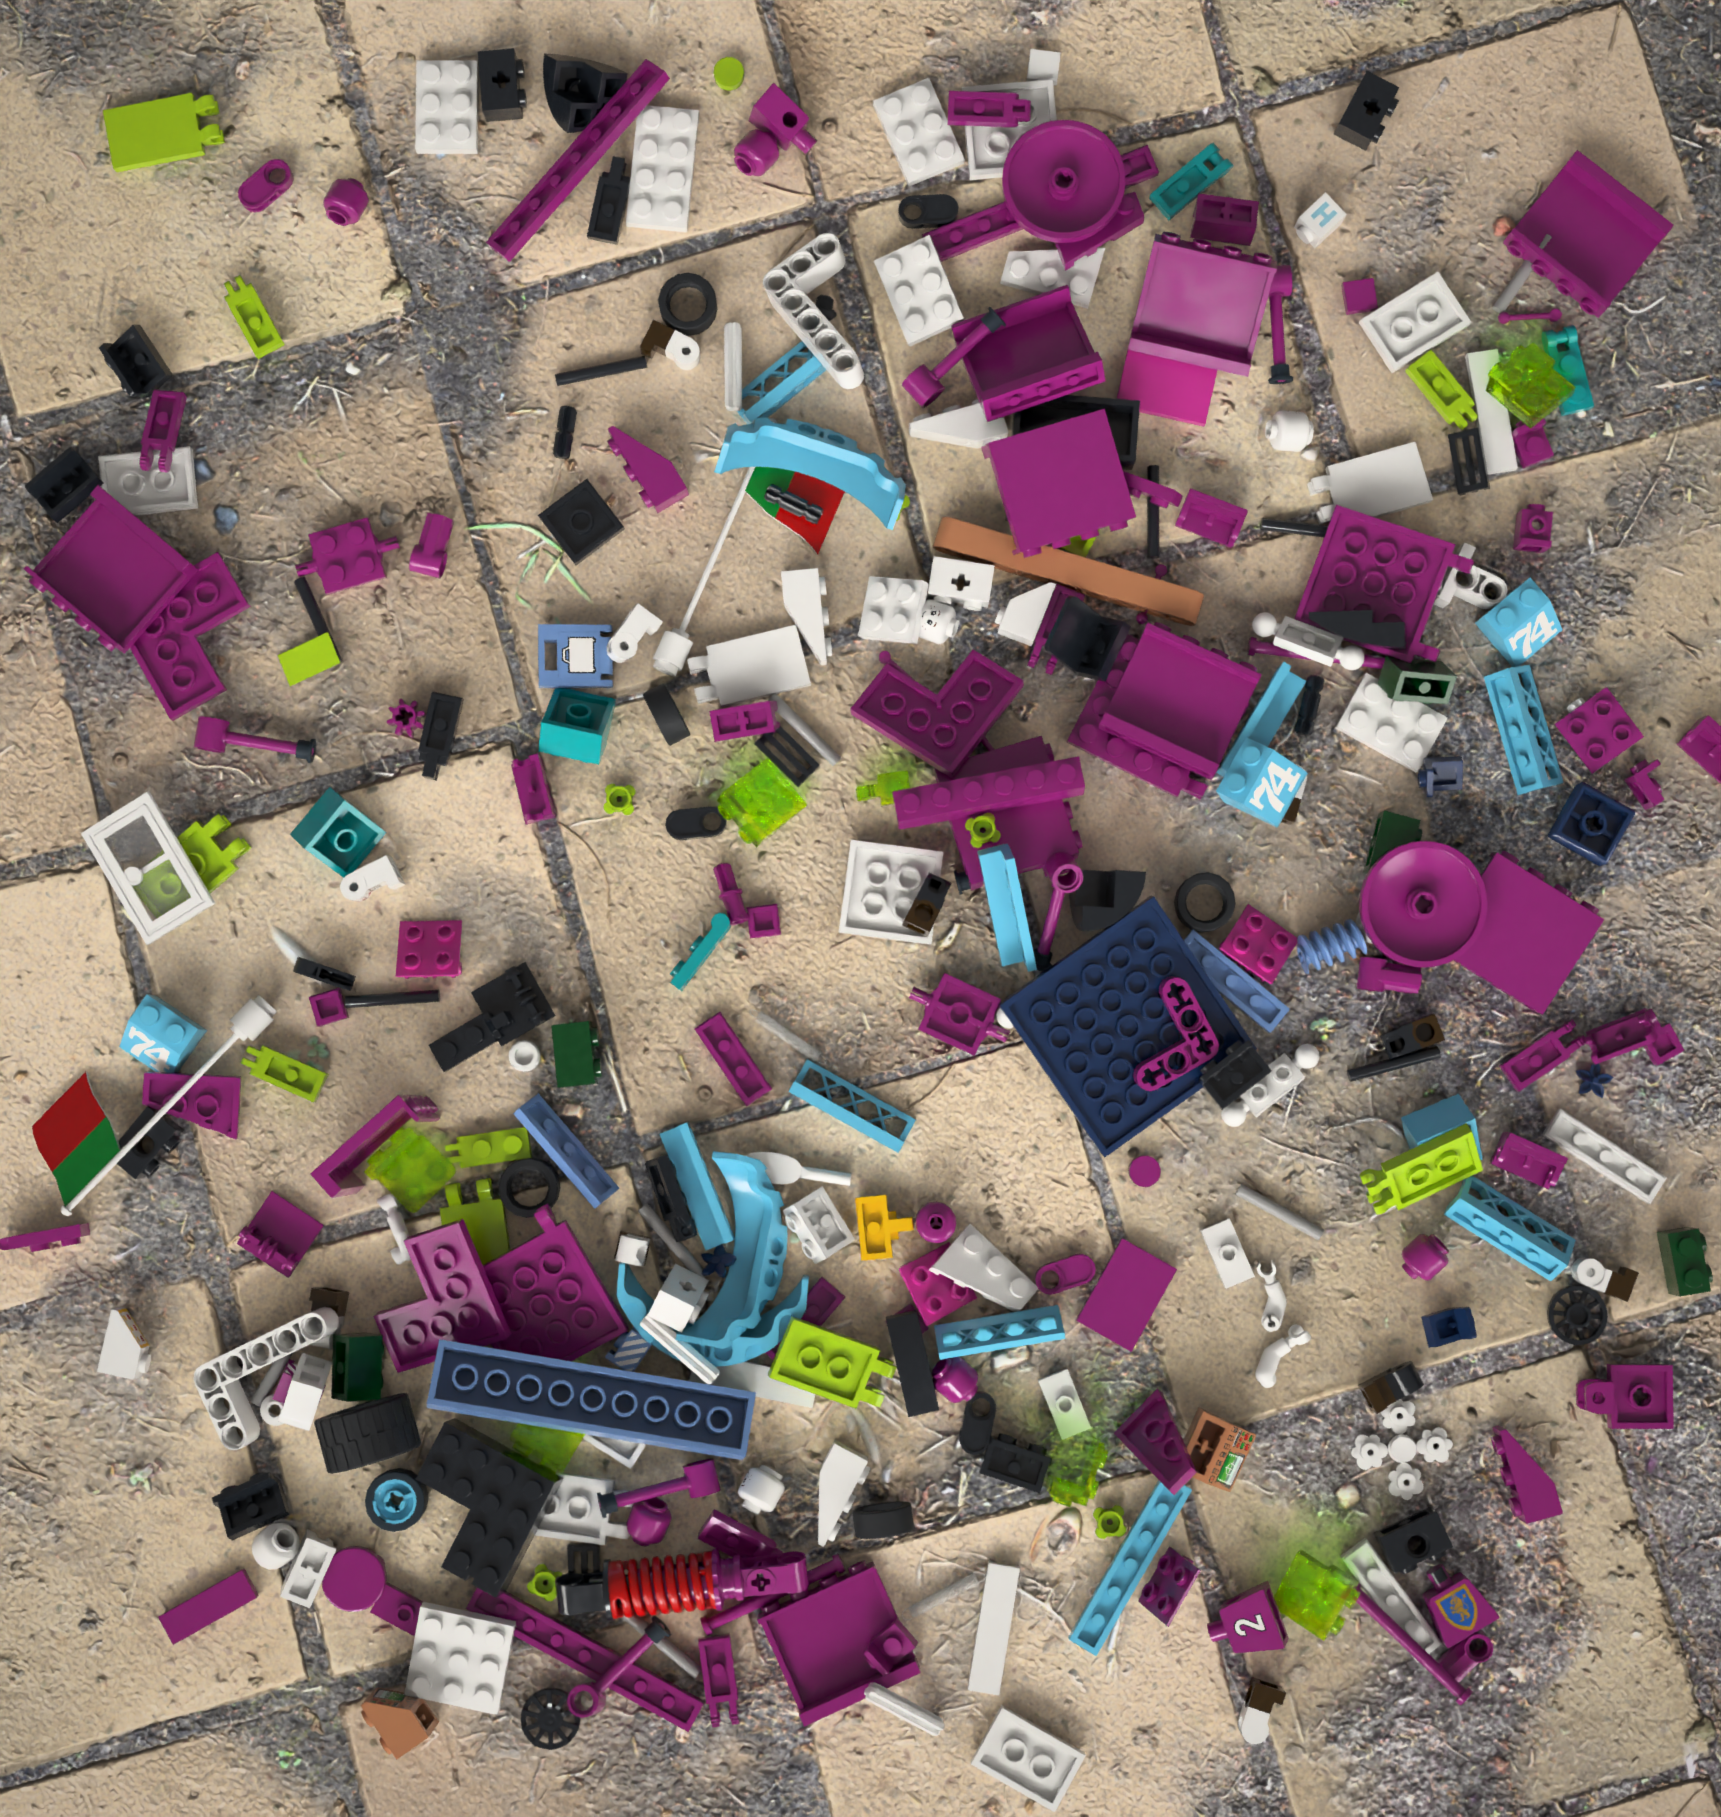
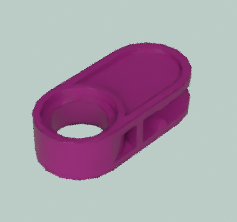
M279 159L270 160L242 183L238 190V198L248 211L254 213L263 211L291 187L294 177L288 164ZM283 169L286 172L283 181L280 183L270 181V174L273 170Z
M1074 1254L1039 1267L1034 1277L1035 1284L1044 1294H1057L1091 1281L1096 1271L1095 1264L1087 1255ZM1052 1270L1057 1273L1059 1281L1055 1287L1045 1288L1042 1285L1041 1276L1045 1271Z

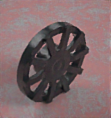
M1579 1285L1565 1287L1553 1295L1548 1305L1547 1319L1550 1329L1559 1339L1569 1344L1585 1345L1593 1342L1603 1333L1607 1324L1608 1313L1603 1299L1598 1293L1588 1287ZM1573 1291H1583L1579 1302H1576ZM1566 1293H1568L1571 1302L1569 1305L1561 1299ZM1587 1294L1593 1296L1595 1301L1585 1305L1584 1302ZM1557 1302L1565 1308L1564 1311L1554 1310ZM1599 1304L1601 1315L1591 1314L1590 1309ZM1554 1315L1564 1316V1319L1555 1324ZM1591 1319L1600 1320L1597 1329L1590 1324ZM1568 1324L1567 1331L1563 1335L1558 1328ZM1574 1327L1577 1328L1579 1340L1569 1339ZM1587 1327L1593 1334L1584 1338L1582 1328Z
M544 1688L532 1694L524 1704L521 1712V1729L534 1746L548 1750L558 1749L567 1745L575 1737L581 1718L575 1716V1724L564 1721V1717L572 1714L570 1710L563 1712L561 1709L569 1694L559 1688ZM547 1694V1705L543 1706L537 1698ZM552 1694L562 1697L557 1705L552 1704ZM532 1702L540 1710L539 1713L528 1710ZM526 1716L537 1718V1722L527 1725ZM561 1726L573 1729L568 1737L561 1730ZM540 1727L541 1730L539 1731L536 1737H534L529 1731L531 1729ZM556 1731L562 1741L553 1743V1732ZM544 1732H548V1743L540 1741Z

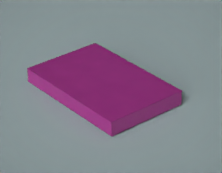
M1121 1238L1077 1316L1076 1321L1132 1352L1177 1269Z

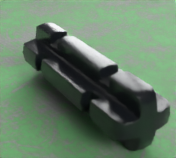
M770 484L765 492L764 499L774 505L778 503L780 508L799 517L803 515L806 517L805 520L813 524H817L823 514L822 507L814 503L810 505L807 500L787 490L783 492L781 487Z
M1310 675L1307 678L1305 685L1307 691L1303 694L1298 715L1300 719L1297 720L1295 732L1300 735L1310 736L1313 732L1315 724L1313 720L1316 719L1321 699L1319 692L1323 690L1325 682L1323 677Z

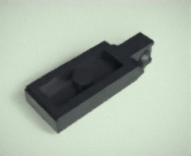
M613 156L610 172H603L602 177L599 176L587 232V238L590 240L618 245L630 188V177L625 176L627 165L625 158Z
M437 692L431 693L418 749L420 753L419 761L425 762L422 773L425 779L437 781L440 766H447L451 758L464 701L461 697Z
M508 1010L492 1017L490 1012L480 1014L429 1044V1047L442 1071L447 1072L498 1042L499 1038L503 1036L500 1029L514 1022V1019Z
M668 1154L646 1161L645 1166L664 1221H669L675 1241L680 1242L696 1236L695 1221L688 1214L686 1209L687 1200L678 1186L676 1168L673 1162L669 1160Z

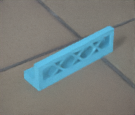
M803 341L798 343L742 389V400L746 396L760 397V400L747 411L743 407L740 411H736L746 424H753L756 418L770 417L826 371L825 367L809 349L808 353L802 352L807 347ZM794 357L807 358V362L795 372H788L789 361ZM785 365L784 372L778 371ZM771 376L784 377L783 381L770 392L764 391L765 381ZM761 385V391H755Z
M1283 661L1277 668L1216 773L1223 777L1225 776L1246 737L1267 747L1269 746L1306 683V680L1289 671L1291 665Z
M1530 665L1511 667L1484 676L1517 795L1564 783ZM1518 674H1521L1524 688L1521 686ZM1528 707L1531 709L1532 717L1529 714ZM1536 736L1540 740L1541 747L1538 745ZM1545 766L1548 768L1550 780H1548Z
M1007 843L978 850L977 853L1000 962L1002 966L1024 961L1028 972L1037 970L1015 858Z
M808 1059L788 1091L899 1153L916 1119ZM809 1068L822 1075L825 1087L811 1090L801 1084ZM826 1077L835 1081L836 1084L828 1086ZM841 1085L849 1090L852 1102L843 1105L832 1102L829 1089ZM826 1090L828 1099L817 1092ZM853 1092L862 1096L864 1099L855 1101ZM871 1101L876 1104L879 1117L867 1121L859 1116L856 1104ZM853 1105L855 1114L846 1110L845 1107ZM880 1107L891 1114L882 1116ZM898 1116L907 1121L899 1138L887 1132L883 1119ZM880 1120L882 1129L872 1123Z
M686 1122L660 1133L669 1160L675 1165L677 1180L686 1197L688 1208L695 1221L705 1251L733 1241L735 1236L690 1123Z
M1473 1175L1463 1180L1458 1195L1449 1203L1444 1213L1451 1220L1549 1281H1552L1569 1264L1576 1241L1574 1238ZM1470 1187L1479 1192L1483 1200H1479L1469 1194ZM1496 1205L1505 1208L1510 1217L1501 1214ZM1523 1222L1532 1225L1536 1233L1533 1234L1528 1231ZM1550 1239H1554L1564 1245L1563 1251L1554 1247Z
M1058 1305L934 1325L940 1360L1065 1339Z

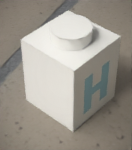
M1325 192L1298 218L1294 228L1298 237L1304 243H1310L1316 248L1342 224L1347 214Z

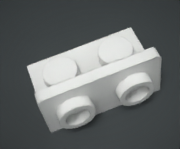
M823 1186L783 1210L787 1226L797 1234L802 1242L803 1252L815 1264L827 1259L855 1240Z

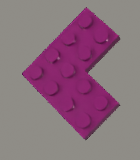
M219 552L194 565L198 569L197 573L130 647L143 673L172 721L227 691L197 637L251 607Z
M975 650L969 653L938 694L933 693L886 663L850 708L851 715L950 778H953L1023 688L1024 681Z
M463 1219L409 1236L403 1241L426 1293V1297L379 1311L373 1316L381 1335H383L384 1343L397 1373L435 1362L439 1339L482 1347L508 1339L511 1335L510 1329Z

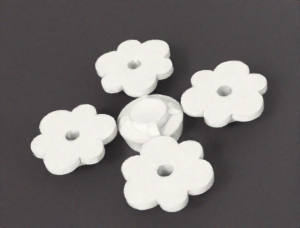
M1399 1399L1380 1412L1385 1417L1382 1421L1383 1426L1392 1428L1396 1434H1399L1390 1440L1388 1448L1384 1443L1380 1442V1438L1377 1435L1372 1434L1368 1437L1360 1434L1355 1438L1354 1443L1356 1447L1352 1448L1351 1455L1357 1459L1356 1462L1359 1468L1367 1470L1371 1466L1380 1467L1382 1465L1381 1458L1386 1457L1389 1452L1390 1457L1400 1464L1396 1467V1471H1390L1388 1474V1478L1391 1481L1388 1490L1394 1496L1401 1495L1403 1499L1409 1500L1413 1494L1421 1493L1424 1486L1422 1481L1419 1480L1421 1472L1416 1468L1412 1469L1406 1462L1414 1458L1416 1450L1420 1454H1424V1459L1427 1462H1433L1434 1460L1445 1462L1449 1458L1448 1450L1452 1448L1453 1443L1447 1438V1433L1443 1428L1436 1427L1432 1431L1429 1429L1423 1430L1421 1433L1422 1438L1415 1444L1410 1436L1403 1434L1406 1432L1407 1426L1415 1424V1418L1412 1416L1415 1412V1406L1410 1401ZM1398 1413H1401L1400 1418H1397ZM1437 1443V1447L1433 1448V1444ZM1369 1449L1372 1450L1371 1454L1367 1453Z

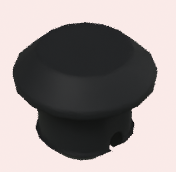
M820 295L816 298V306L830 321L837 316L836 312L832 310L834 300L830 296Z

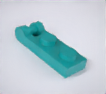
M1214 143L1208 145L1150 194L1149 199L1168 221L1196 199L1198 193L1202 194L1233 168L1234 165L1229 159L1224 160L1218 153L1220 149ZM1209 161L1215 168L1210 171L1204 165L1206 162Z
M1574 325L1563 327L1562 331L1554 332V330L1542 332V344L1561 416L1590 410L1594 407L1577 342V330ZM1564 343L1566 351L1558 352L1557 344Z
M723 913L715 914L711 920L712 929L705 938L700 935L689 948L692 955L686 962L680 960L671 971L670 975L674 978L670 983L680 991H683L730 930L731 925L727 915Z

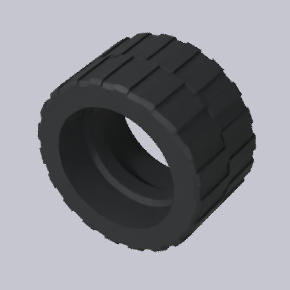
M407 1393L395 1394L323 1416L314 1422L326 1469L330 1474L371 1465L404 1454L421 1445Z

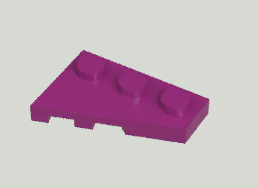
M1135 192L1124 194L1118 212L1100 232L1076 242H1055L1065 271L1073 267L1074 262L1085 255L1089 257L1096 253L1097 248L1109 240L1115 241L1144 223V213Z
M145 1071L142 1104L160 1110L194 1074ZM203 1074L166 1113L237 1140L242 1076Z
M1157 1388L1114 1434L1175 1495L1197 1472L1166 1399Z

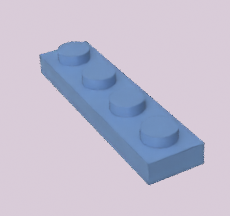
M1192 930L1184 939V942L1218 992L1267 1033H1271L1290 1009L1195 930Z
M539 1093L513 1113L594 1209L619 1189L617 1184Z

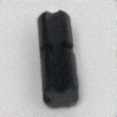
M561 406L559 409L557 430L559 432H556L553 455L559 459H569L573 440L571 433L574 432L577 414L576 409L571 406Z

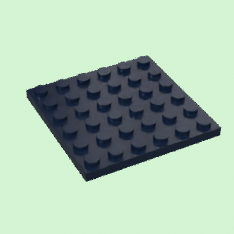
M1152 895L1132 908L1121 920L1101 930L998 1003L1005 1016L1103 1157L1111 1154L1202 1089L1203 1086L1199 1083V1078L1203 1076L1200 1070L1214 1059L1218 1063L1228 1056L1225 1051L1238 1040L1243 1044L1248 1040L1251 1041ZM1177 976L1185 980L1190 986L1218 1040L1219 1049L1217 1054L1207 1062L1157 1090L1146 1091L1134 1081L1133 1073L1136 1066L1182 1040L1159 994L1161 982L1166 977ZM1173 983L1170 985L1171 991L1167 994L1168 996H1174L1179 1003L1178 1006H1174V1010L1180 1005L1190 1002L1189 999L1186 1002L1181 1000L1178 994L1181 986H1176ZM1191 1009L1184 1011L1181 1015V1022L1185 1027L1192 1026L1197 1020L1196 1012ZM1198 1031L1189 1033V1037L1193 1034L1200 1042L1196 1049L1204 1053L1207 1052V1045L1210 1043V1040L1206 1041L1201 1038ZM1180 1052L1172 1053L1168 1058V1064L1171 1069H1178L1184 1063V1057ZM1161 1061L1157 1062L1161 1067L1153 1072L1148 1068L1144 1070L1145 1076L1142 1078V1081L1146 1080L1152 1083L1154 1081L1152 1076L1159 1071L1163 1072L1164 1076L1168 1074L1162 1067Z

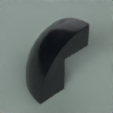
M544 53L543 81L546 99L555 121L567 133L583 131L627 80L628 73L600 62L567 55Z
M1082 870L1083 882L1081 886L1069 893L1071 914L1076 928L1080 931L1099 930L1111 926L1125 917L1137 903L1142 893L1146 872Z

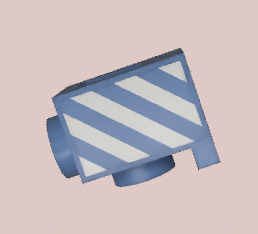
M633 1327L630 1332L626 1331L619 1336L614 1344L618 1350L615 1352L611 1349L605 1358L622 1370L634 1372L652 1346V1343L650 1345Z

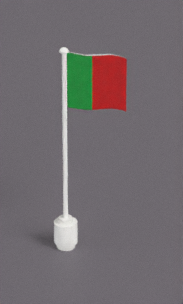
M769 418L773 423H777L776 419ZM749 467L679 629L673 628L671 632H664L653 657L655 660L653 667L670 676H676L677 672L682 670L693 645L688 640L690 635L685 630L745 492L769 516L799 535L818 555L845 491L825 481L799 472L772 467ZM774 484L781 487L783 492L787 490L807 500L810 505L814 503L822 507L823 514L819 522L813 524L805 520L806 517L803 515L799 517L780 508L778 503L774 505L766 501L764 495L768 486Z
M260 995L254 1000L250 999L230 1019L234 1024L230 1028L234 1034L122 1149L111 1121L93 1093L89 1075L86 1071L32 1126L38 1150L56 1179L64 1203L61 1207L62 1214L66 1216L71 1215V1210L238 1038L242 1041H245L247 1038L254 1041L274 1020L272 1017L277 1011Z

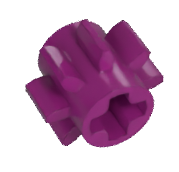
M401 698L399 699V706L388 708L393 714L392 719L387 720V724L390 726L397 725L396 735L400 736L403 731H406L413 738V731L417 728L423 729L424 726L421 724V718L425 717L426 713L424 711H415L418 707L417 701H412L409 706ZM405 712L413 716L409 718V724L407 725L400 721L405 718Z

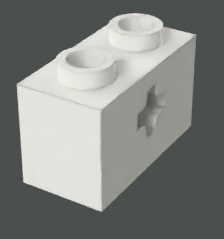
M933 556L927 598L951 606V602L963 604V608L974 611H981L982 607L988 608L995 566ZM958 579L964 580L965 586L963 591L957 590L955 584H957Z
M675 1264L661 1287L648 1316L682 1333L688 1322L694 1325L709 1296V1293L704 1291L709 1280Z

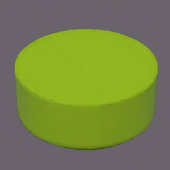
M733 57L720 59L714 67L716 84L721 89L728 91L740 87L744 81V68L741 62Z

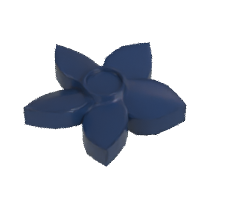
M1593 1063L1589 1072L1583 1069L1575 1070L1577 1076L1584 1081L1579 1086L1578 1094H1585L1592 1090L1595 1095L1603 1098L1604 1087L1602 1084L1609 1083L1614 1077L1609 1074H1600L1601 1068L1599 1063L1596 1065Z
M723 1244L715 1248L714 1255L710 1253L701 1254L704 1262L708 1264L701 1273L703 1276L710 1275L716 1271L719 1277L725 1278L726 1267L733 1265L737 1260L734 1255L727 1253Z

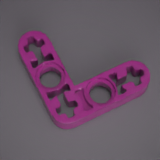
M1177 976L1166 977L1159 986V994L1182 1040L1136 1066L1133 1073L1134 1081L1146 1091L1157 1090L1207 1062L1217 1054L1219 1049L1218 1040L1190 986L1185 980ZM1172 983L1176 986H1181V989L1178 991L1181 1000L1186 1002L1189 999L1190 1001L1180 1005L1175 1010L1174 1006H1178L1179 1003L1174 996H1168L1167 994L1171 991L1170 985ZM1186 1010H1194L1197 1015L1195 1024L1185 1027L1181 1022V1015ZM1198 1031L1201 1038L1206 1041L1210 1040V1043L1207 1045L1208 1051L1204 1053L1201 1050H1197L1196 1048L1200 1045V1042L1193 1034L1189 1037V1033ZM1175 1052L1182 1053L1184 1057L1183 1065L1178 1069H1171L1168 1064L1169 1056ZM1161 1061L1162 1067L1168 1074L1164 1076V1073L1159 1071L1152 1076L1154 1080L1152 1083L1146 1080L1142 1081V1078L1145 1076L1144 1070L1147 1068L1152 1072L1158 1070L1161 1067L1157 1062Z

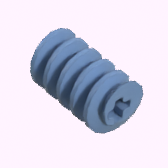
M1352 919L1345 920L1344 927L1340 923L1333 924L1332 931L1327 926L1321 928V936L1314 930L1309 933V940L1303 934L1297 938V953L1306 974H1309V964L1311 963L1317 971L1321 970V960L1323 959L1329 967L1333 966V956L1335 955L1341 963L1345 962L1344 952H1348L1353 959L1356 958V948H1360L1364 955L1367 954V947L1362 932Z

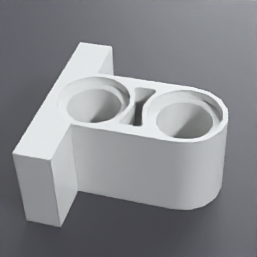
M1463 543L1455 554L1471 559L1476 548ZM1474 565L1470 574L1449 567L1441 584L1442 590L1438 593L1434 605L1444 608L1450 603L1454 595L1479 608L1492 609L1507 596L1508 589L1505 581L1500 577ZM1456 573H1462L1468 578V586L1458 584ZM1485 586L1492 587L1495 590V600L1486 597L1484 594Z
M305 1353L301 1354L278 1422L307 1431L310 1430L332 1365L331 1361Z

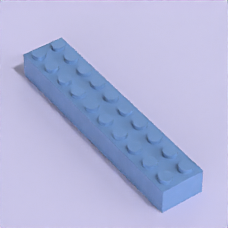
M439 1339L427 1399V1408L743 1460L747 1453L756 1392Z

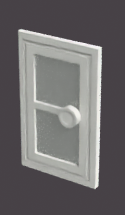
M150 791L81 833L146 945L153 943L215 904Z

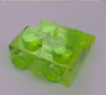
M1532 342L1526 348L1523 345H1519L1511 353L1510 361L1506 364L1498 362L1492 367L1488 373L1490 378L1485 390L1529 428H1532L1574 394L1576 387L1553 369L1555 360Z
M768 758L724 790L717 799V802L720 804L718 805L720 814L726 820L733 819L739 826L738 834L741 839L747 844L753 843L756 848L778 832L784 824L807 806V803Z
M1299 1550L1279 1585L1274 1598L1279 1612L1325 1641L1332 1633L1337 1636L1344 1626L1346 1619L1342 1617V1614L1346 1607L1352 1609L1358 1600L1360 1592L1356 1588L1359 1581L1335 1565L1331 1564L1328 1567L1303 1550Z

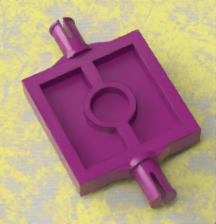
M366 517L308 534L313 550V560L295 564V568L298 570L297 574L299 577L316 572L322 580L325 594L329 595L387 578L382 563L383 552L399 549L400 544L398 543L397 536L379 541L373 533L369 518Z
M946 973L943 974L938 987L931 994L915 986L913 987L912 992L922 996V998L911 993L909 999L925 1005L924 1017L918 1028L919 1031L975 1056L981 1041L988 1035L1004 1043L1006 1042L1007 1037L996 1031L1008 1036L1010 1030L994 1024V1013L1001 1000L1000 998Z

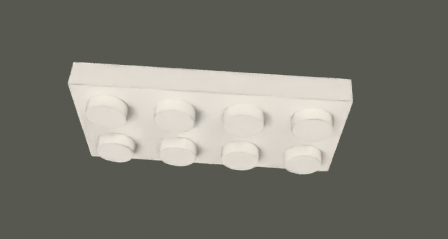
M647 105L637 116L626 216L627 227L677 232L688 231L699 110Z

